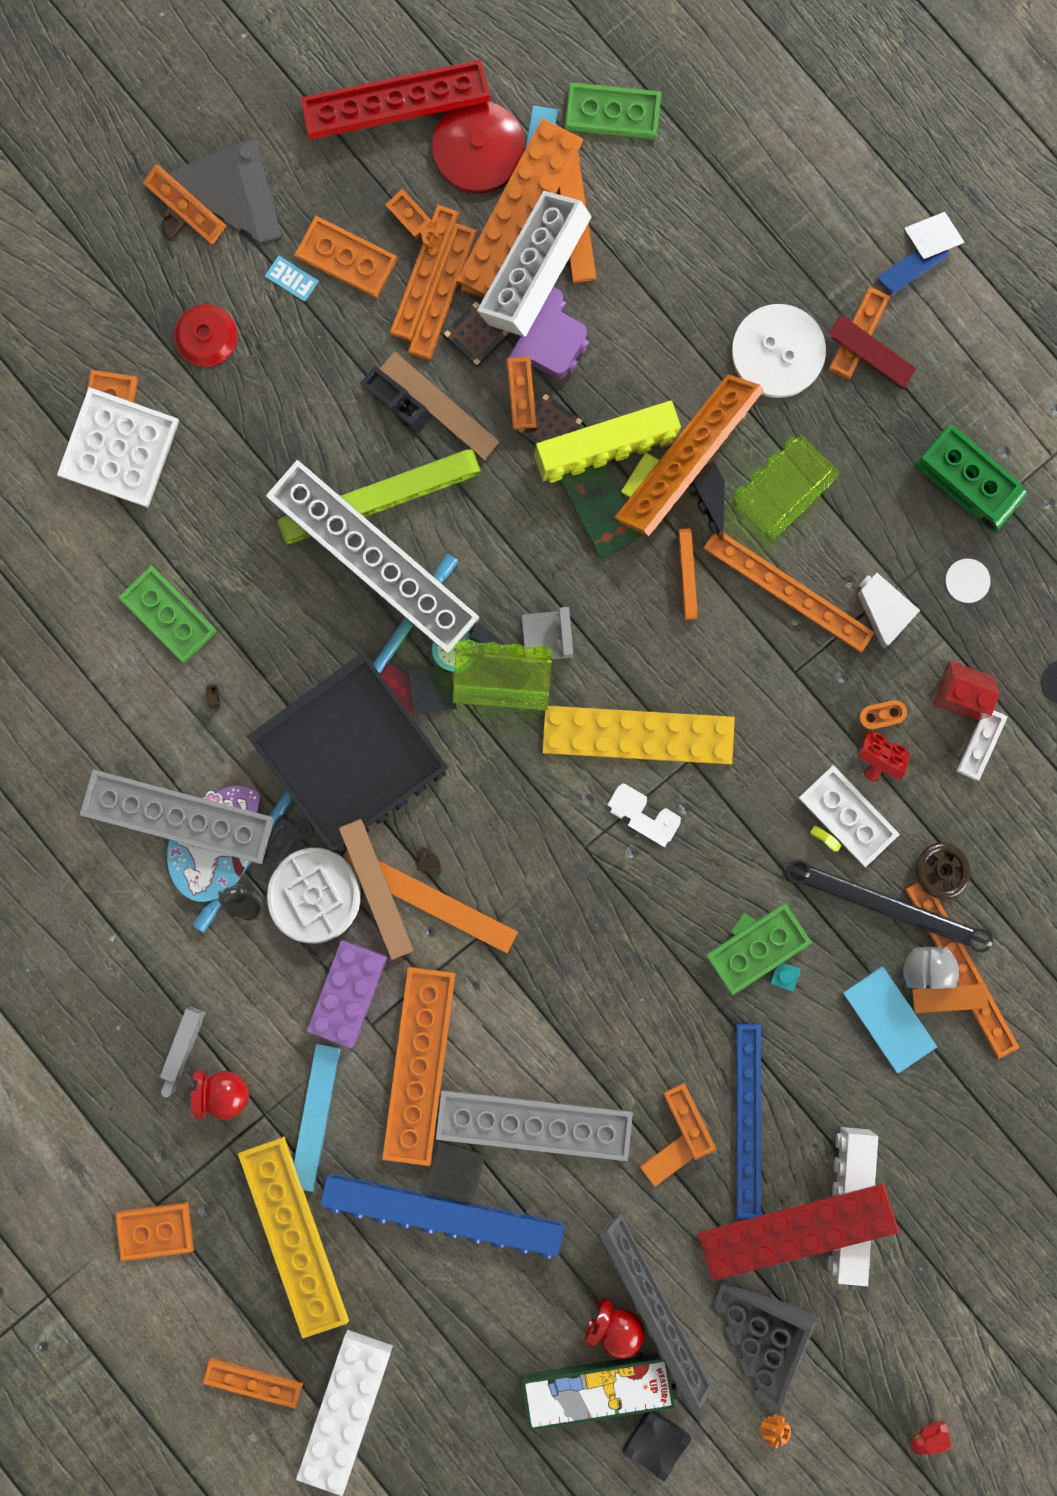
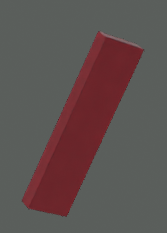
M842 314L827 334L828 337L900 389L906 386L917 369Z

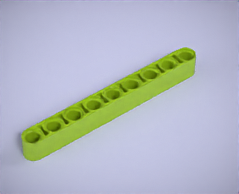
M470 449L340 497L363 517L475 477L481 473L474 451ZM284 516L277 520L285 544H291L311 537L289 516Z

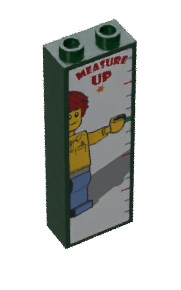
M659 1353L522 1374L529 1431L675 1408L674 1399H678L676 1383L671 1384L670 1369L667 1363L661 1359Z

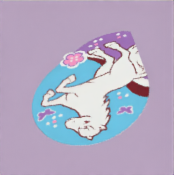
M235 785L224 788L216 793L209 791L203 799L257 813L260 794L251 788ZM170 839L168 843L167 862L170 876L177 889L194 901H212L225 895L235 886L246 867L247 860Z

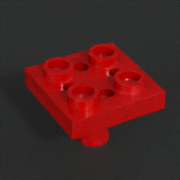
M868 730L863 737L858 758L869 763L868 768L863 773L866 779L876 782L883 771L901 781L906 773L910 753L903 746L887 741L883 735Z

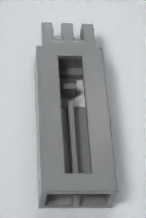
M189 1007L184 1012L160 1078L165 1079L161 1091L163 1097H169L176 1091L206 1014L205 1011Z

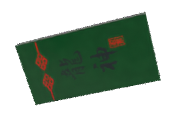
M592 465L584 468L585 471L581 474L572 475L568 473L562 475L563 478L560 481L601 559L642 539L640 532L618 523L614 518L625 505V502L607 466L594 468Z

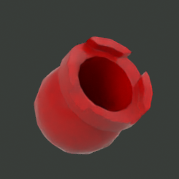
M206 1070L195 1071L193 1080L197 1081V1091L191 1092V1113L194 1114L193 1119H204L207 1112L214 1118L230 1119L240 1114L247 1106L249 1100L248 1087L246 1082L237 1073L230 1071L216 1072L209 1078Z
M602 1297L596 1308L600 1309L596 1320L591 1318L584 1336V1344L594 1348L596 1344L600 1343L603 1351L614 1358L624 1359L633 1356L640 1351L645 1340V1327L640 1317L628 1309L618 1308L613 1310L612 1301Z

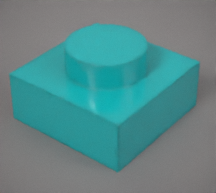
M781 963L774 968L769 983L793 991L801 969Z

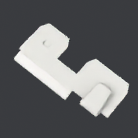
M624 783L618 786L608 803V806L612 808L610 813L620 819L624 815L630 818L628 826L665 847L679 827L681 817L665 808L660 811L654 821L641 813L647 803L646 796Z

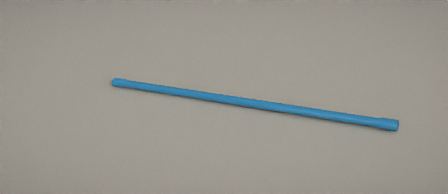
M446 554L433 577L442 584L459 561L453 556ZM406 617L373 663L379 673L383 671L414 625ZM287 791L284 792L269 814L270 817L275 818L271 832L293 802ZM247 860L246 867H245L243 873L245 872V870L247 869V867L249 866V864H250L252 861H248V860ZM232 889L220 898L210 901L192 925L198 930L205 932Z

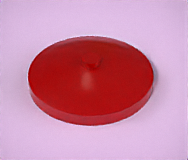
M485 102L448 111L435 129L432 151L439 173L450 185L467 193L484 194L496 191L508 184L525 151L522 129L515 117L502 106L492 102Z

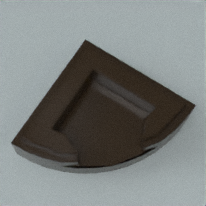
M169 207L166 209L163 216V228L168 239L172 241L187 224Z
M217 684L207 685L206 688L207 706L210 708L220 707Z
M422 847L417 870L441 875L440 861L431 850Z

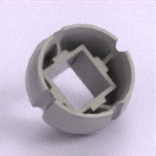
M916 947L904 962L903 977L908 988L925 989L927 985L931 989L953 988L957 986L959 966L957 960L947 947Z

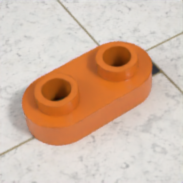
M892 700L863 708L859 713L858 719L863 728L874 730L901 723L907 716V709L902 702ZM890 709L897 711L896 717L890 715ZM868 714L874 716L873 722L867 721L866 717Z

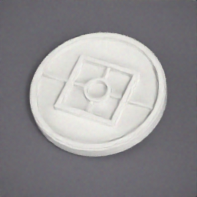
M785 304L767 305L749 314L738 327L732 344V360L738 376L741 379L760 384L764 390L761 395L773 398L793 396L808 388L818 377L826 356L825 339L816 321L803 310Z
M306 848L290 854L273 872L267 890L268 909L275 925L288 937L299 942L312 944L327 942L341 935L355 919L361 901L360 882L351 864L341 855L335 852L332 853L324 848Z

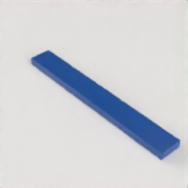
M736 1024V1218L748 1219L761 1215V1024Z

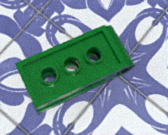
M950 424L939 434L914 464L920 472L975 519L979 517L981 524L993 532H997L1027 497V493L1022 487L1023 485L953 424Z

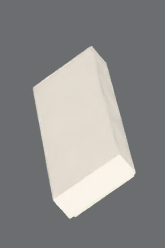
M993 711L991 717L977 722L955 772L975 781L980 780L1007 716Z

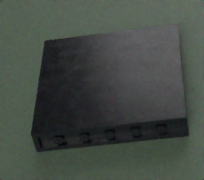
M364 651L246 736L332 853L335 850L340 853L347 848L339 830L340 826L361 818L366 832H369L368 826L373 822L380 824L389 817L388 811L394 807L396 810H399L408 803L406 798L413 793L418 796L427 789L425 784L432 779L437 782L447 774L444 771L448 768L446 763Z

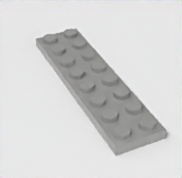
M92 770L80 811L81 816L262 864L275 819L267 815L97 770Z
M442 1090L436 1140L628 1161L633 1112Z

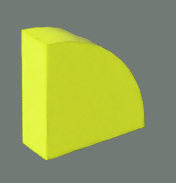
M814 826L810 831L812 836L824 842L834 852H838L842 845L832 835L817 826Z

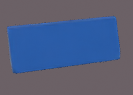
M917 249L876 279L886 293L892 296L945 260L949 252L945 250L923 259Z

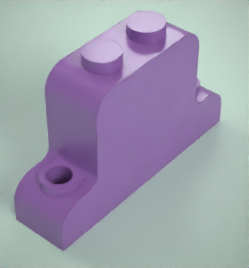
M552 288L526 337H520L509 358L530 356L531 367H535L555 379L565 378L568 372L572 374L578 364V361H576L579 353L583 354L589 345V341L586 340L587 329L585 325L562 313L566 302L563 301V294L559 289ZM506 362L505 365H504V367H505V372L508 373V370H507V362Z

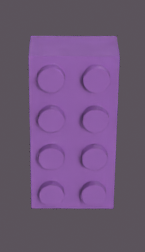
M345 939L341 940L307 1032L353 1048L360 1034L388 956Z

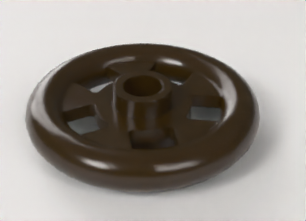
M935 843L925 848L920 854L916 864V875L919 884L926 893L938 899H952L966 889L970 880V865L964 853L956 846L948 843ZM945 852L953 856L951 862L943 859ZM931 856L937 860L933 863L932 867L927 863ZM940 867L944 869V875L940 874ZM955 867L961 870L960 878L954 877ZM930 873L936 880L933 884L927 878V875ZM950 881L952 888L944 890L942 883Z

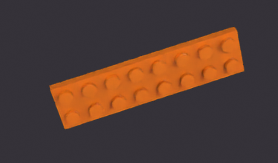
M543 118L541 119L457 278L458 284L485 297L543 191L557 193L583 144V138Z
M728 374L614 517L618 523L649 536L746 412L756 402L764 391L760 384Z
M408 967L382 1160L425 1166L431 1165L456 973Z

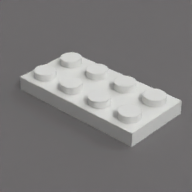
M834 765L798 798L863 867L871 863L900 835Z

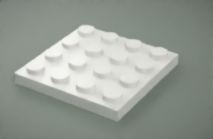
M89 387L57 475L148 508L177 430L179 419Z

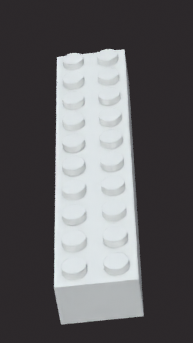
M296 460L266 495L272 503L448 655L479 621L480 618L476 613L300 461Z

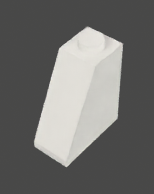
M876 573L872 578L868 575L859 584L862 589L857 595L880 645L886 648L920 610Z

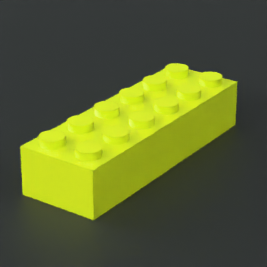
M671 400L537 443L534 457L542 481L549 480L552 483L563 478L562 475L568 473L572 475L581 474L585 471L584 468L592 465L594 468H600L605 466L609 460L616 459V461H621L628 458L629 454L634 452L643 454L650 451L651 447L659 444L660 447L668 446L674 442L673 440H675L681 425Z

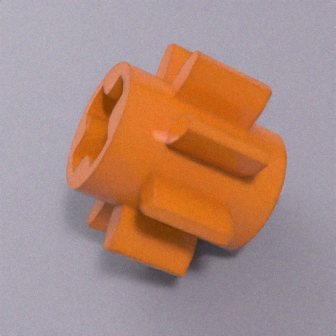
M774 1414L773 1417L768 1416V1419L763 1420L760 1434L764 1440H767V1446L777 1448L778 1445L783 1446V1444L789 1441L791 1429L788 1423L784 1422L785 1417Z

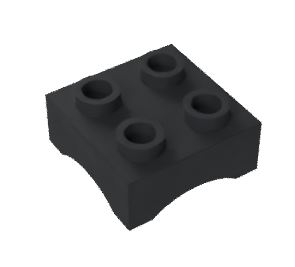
M646 1412L625 1443L623 1454L665 1482L678 1458L692 1440L689 1433L658 1412Z

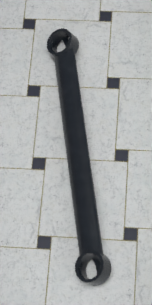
M794 860L786 868L787 877L793 883H803L967 945L976 952H986L993 945V937L986 929L973 928L809 866L803 860ZM801 863L807 868V872L794 868L791 865ZM789 871L805 876L803 880H795L790 876ZM978 931L983 932L988 936L989 941L973 934ZM971 940L977 941L987 946L981 949L975 948L972 945Z

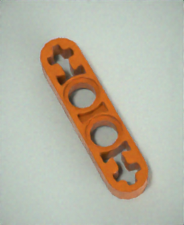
M691 528L678 529L685 620L697 619Z

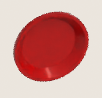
M210 304L197 305L185 311L178 319L174 329L175 346L180 355L187 362L195 366H216L228 359L233 353L237 344V328L231 316L222 308Z

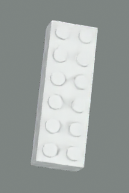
M543 191L477 309V312L488 325L526 337L591 219V215L582 201Z
M841 1127L840 1133L836 1134V1148H839V1157H835L834 1172H837V1182H833V1196L875 1185L878 1136L869 1129ZM871 1241L832 1250V1256L828 1255L827 1270H830L831 1275L838 1284L868 1286Z
M347 1330L296 1480L343 1496L393 1345Z

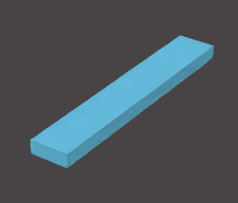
M319 1043L315 1047L294 1166L303 1190L311 1192L315 1189L341 1049L340 1047Z

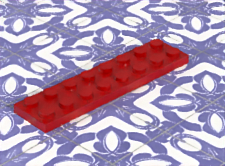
M481 59L301 97L309 140L491 101Z
M880 1183L698 1232L711 1280L714 1281L898 1234L899 1229L885 1185Z

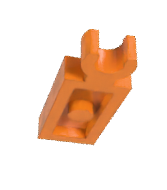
M403 189L385 204L416 240L422 235V241L428 248L432 247L428 241L430 236L434 235L437 239L441 238L435 228H430L434 224L432 220Z

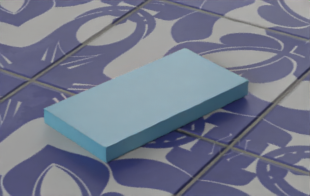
M883 966L842 992L897 1074L937 1048Z

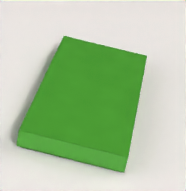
M570 82L565 130L656 140L661 92Z
M152 565L118 597L184 665L218 633Z
M783 903L705 956L733 996L812 944L787 904Z

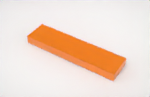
M154 165L143 184L210 244H214L226 227V224L159 165Z
M869 286L852 322L872 335L890 296ZM840 345L828 371L850 380L859 358Z
M210 1358L202 1383L293 1409L297 1408L303 1386L302 1382Z

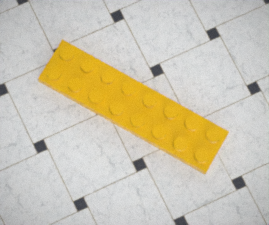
M546 706L543 753L732 765L735 717Z
M285 1137L238 1153L302 1339L347 1324L349 1319Z

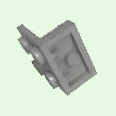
M569 607L559 608L557 612L522 615L527 662L573 658Z

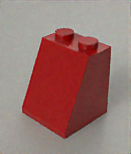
M949 661L933 705L972 720L980 721L992 716L1000 693L995 677Z

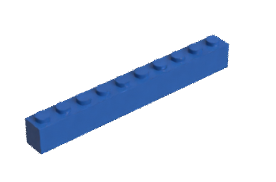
M331 1173L326 1177L321 1206L326 1207V1211L331 1213H340L341 1210L350 1212L349 1216L355 1218L369 1216L373 1217V1221L378 1223H387V1220L397 1222L396 1225L402 1228H411L412 1225L420 1227V1231L426 1233L440 1231L444 1232V1236L449 1238H458L459 1235L468 1237L467 1240L473 1243L487 1241L491 1242V1246L496 1248L511 1246L515 1247L517 1252L529 1253L530 1250L539 1252V1256L550 1259L553 1256H559L564 1231V1223Z

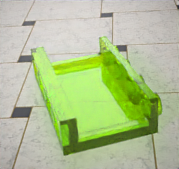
M802 434L796 439L793 436L789 438L783 445L785 449L779 455L775 452L766 461L768 466L763 471L758 469L749 478L752 482L746 488L743 485L740 486L733 494L735 498L732 504L734 506L738 505L766 533L765 538L770 543L841 474Z
M472 640L459 641L455 652L453 703L548 710L553 650L544 646L524 647L520 644L499 645L496 642L475 643Z

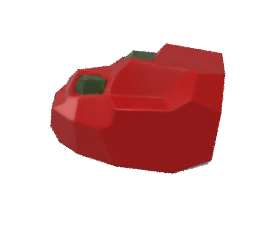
M945 1421L930 1422L929 1425L923 1426L920 1432L914 1434L910 1441L912 1452L917 1455H928L951 1449L949 1431Z

